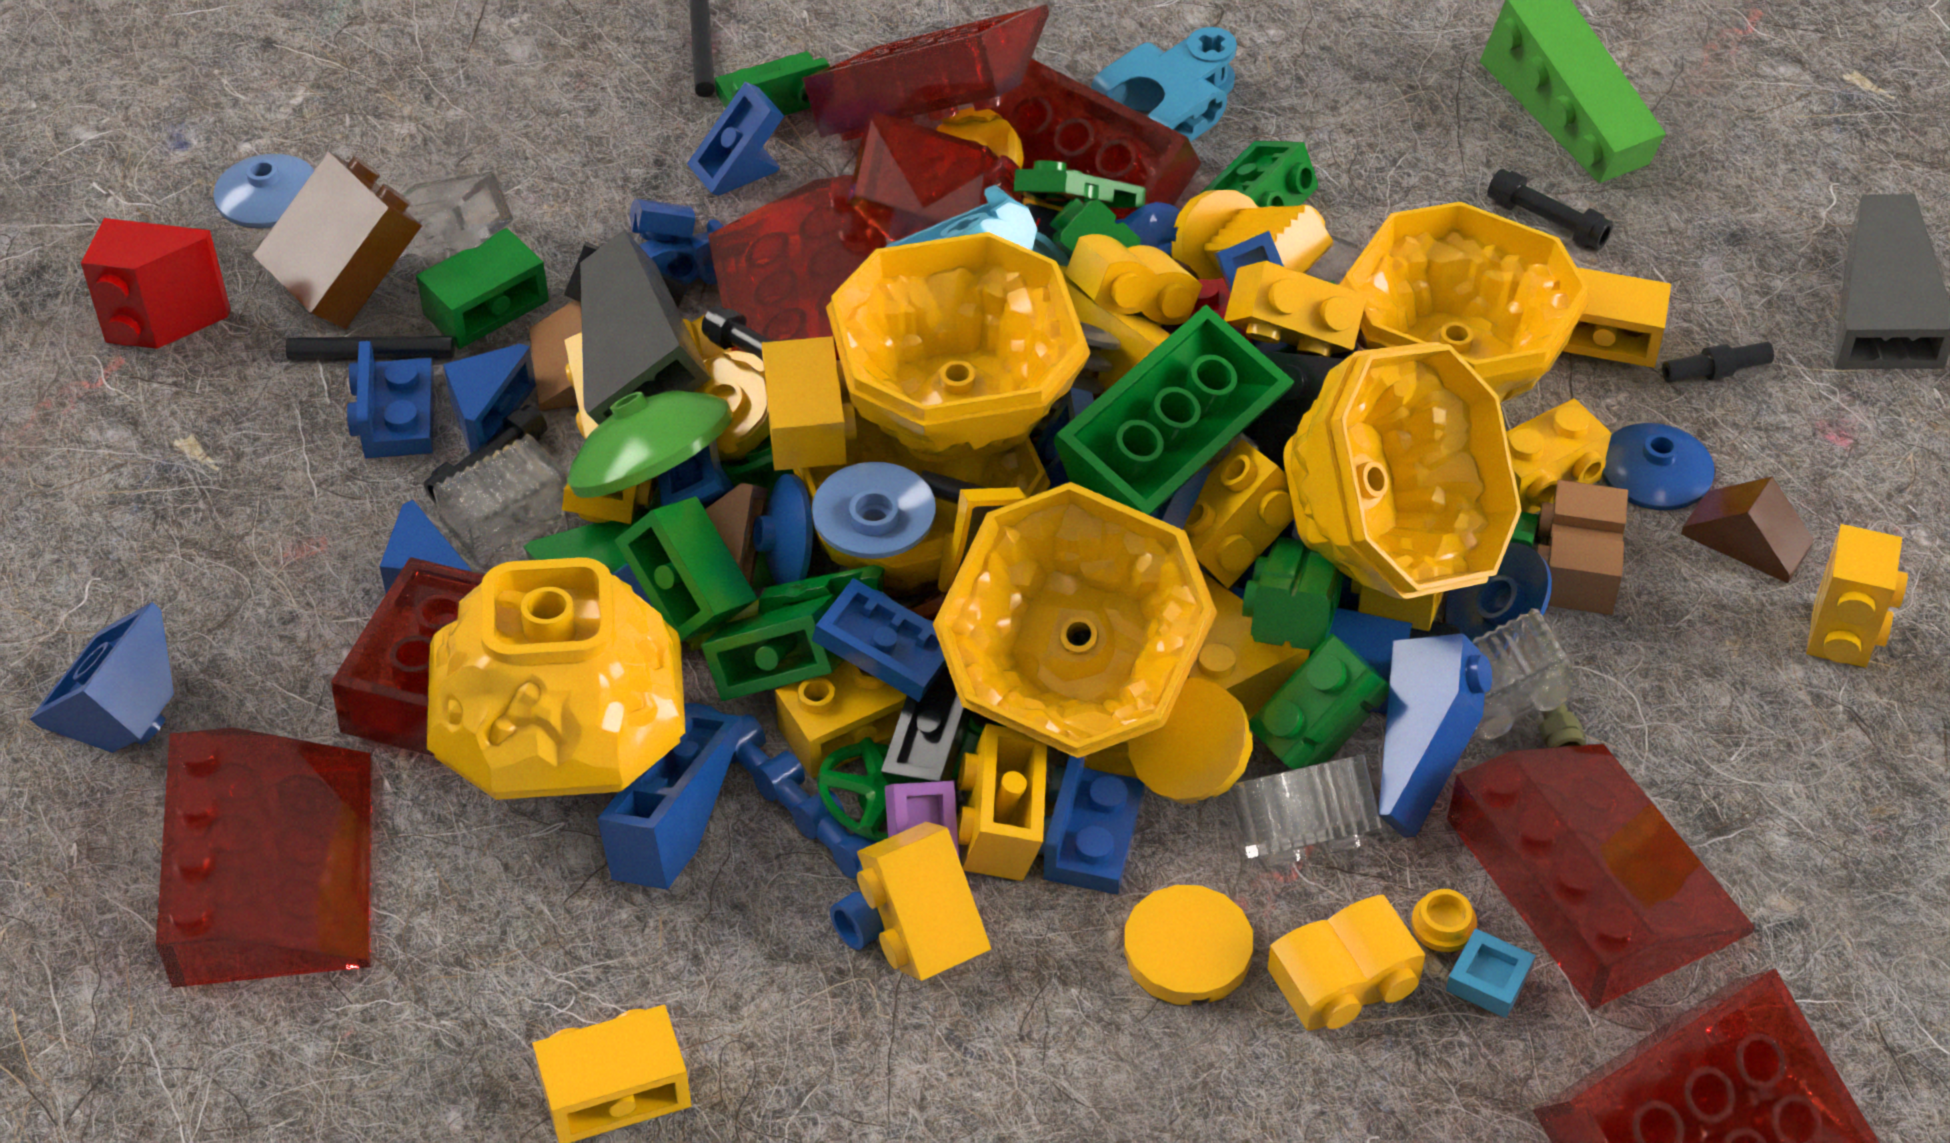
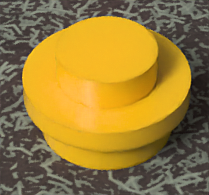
M1438 889L1428 893L1415 905L1411 918V927L1416 938L1426 947L1440 952H1454L1466 946L1474 929H1477V917L1469 900L1464 895L1451 889Z

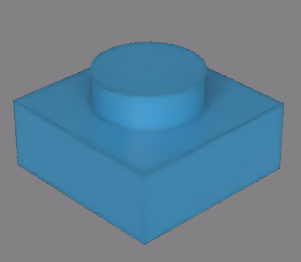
M1475 928L1449 975L1446 991L1507 1019L1533 969L1536 955Z

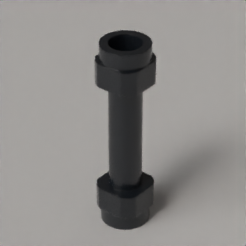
M1500 169L1494 175L1488 187L1487 196L1495 200L1496 204L1508 210H1512L1518 205L1573 232V242L1586 248L1592 247L1600 250L1609 239L1613 229V222L1606 219L1604 214L1592 208H1589L1583 214L1527 187V177L1515 171L1509 172L1505 169Z
M714 306L705 314L702 320V333L708 337L710 342L724 350L736 346L746 353L756 355L763 361L761 343L774 342L746 326V317L731 308L726 309L722 306Z
M528 404L521 409H515L502 419L504 429L455 466L449 462H444L432 471V476L424 481V488L430 499L437 506L445 509L451 504H457L469 495L468 484L516 447L528 450L540 440V436L547 432L548 429L542 414L535 407Z

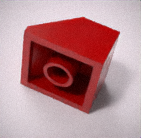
M104 218L81 261V267L105 343L158 349L219 322L230 314L231 307L210 230Z

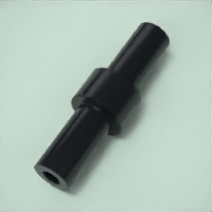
M1768 341L1731 348L1728 344L1703 348L1699 355L1664 361L1662 373L1667 383L1706 376L1708 380L1731 377L1734 375L1735 370L1772 363L1774 360V350Z

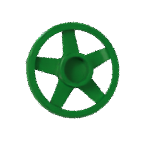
M865 737L859 743L843 746L825 758L818 772L817 786L822 802L837 821L864 838L880 842L888 838V834L878 832V829L883 821H887L885 786L891 784L887 783L881 770L884 764L882 757L886 758L890 745L874 743L871 737ZM862 756L868 775L861 776L832 770L836 765L847 759ZM829 788H840L859 793L858 802L864 810L860 824L847 816L835 804L830 796Z

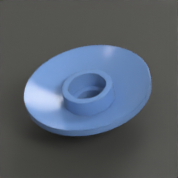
M263 154L244 159L228 168L217 180L213 193L216 208L225 219L234 224L248 228L273 227L315 170L307 162L285 154Z
M886 462L858 463L835 472L820 485L812 502L813 523L820 537L834 549L859 558H886L912 549L928 535L936 516L933 492L923 478L905 467Z

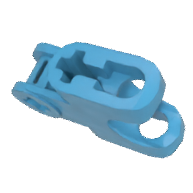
M1205 27L1194 31L1189 37L1166 52L1151 42H1145L1105 67L1094 77L1089 95L1090 106L1109 119H1114L1132 111L1149 112L1146 146L1158 155L1167 157L1211 129L1222 117L1228 101L1227 94L1233 89L1235 83L1234 70L1228 63L1235 58L1237 51L1236 39L1229 31L1222 28Z

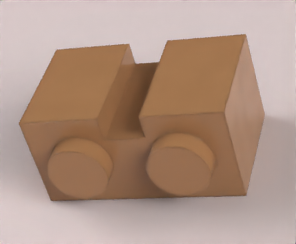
M1557 480L1553 503L1542 501L1537 536L1547 537V544H1538L1536 552L1544 558L1551 572L1552 590L1548 606L1607 615L1613 614L1623 571L1625 543L1623 541V533L1626 525L1627 489Z

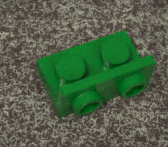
M808 51L788 55L781 59L715 77L716 94L725 109L745 81L759 87L784 116L832 102L830 64L826 58L814 60Z
M1254 141L1199 194L1210 190H1236L1250 197L1258 207L1300 206L1318 188V181L1304 142Z

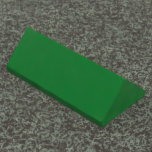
M1205 305L1055 435L1053 441L1070 482L1151 516L1282 397L1295 381L1209 306Z

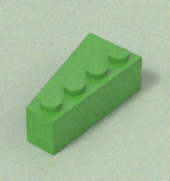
M1505 0L1479 62L1598 183L1649 165L1666 133L1571 0Z

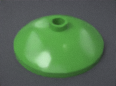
M669 391L646 398L642 392L629 394L616 401L610 407L613 414L588 435L571 464L567 482L574 495L582 498L604 496L638 485L679 465L712 443L730 425L733 419V412L725 399L708 393Z

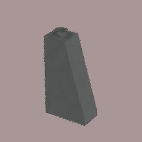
M1862 194L1849 237L1833 355L1834 368L1944 369L1950 354V302L1916 195Z
M625 230L580 262L583 400L586 413L598 425L613 414L610 407L616 401L629 394L642 392L646 398L669 391L694 392L711 379L656 263Z

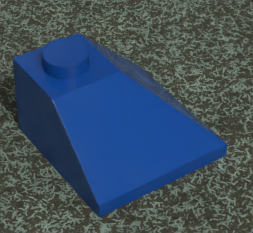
M151 602L98 631L33 713L30 720L38 727L111 753L134 742L140 746L148 742L164 724L166 718L160 712L174 695L161 609Z

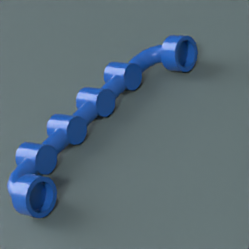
M697 702L684 703V711L689 708L721 713L709 705ZM743 715L744 727L730 763L739 762L753 776L754 783L763 797L769 801L776 799L780 801L792 813L794 822L800 832L811 840L817 837L832 851L839 869L847 877L856 878L857 872L863 870L857 851L877 842L856 833L851 835L839 824L840 822L827 810L819 792L810 796L799 786L805 781V773L796 756L789 751H783L770 758L760 749L766 744L765 733L761 725L752 715ZM829 789L831 798L833 799L835 804L845 813L844 807L840 799L833 791ZM852 892L830 908V917L836 932L849 947L855 950L862 949L879 938V934L883 932V923L878 909H872L860 892Z

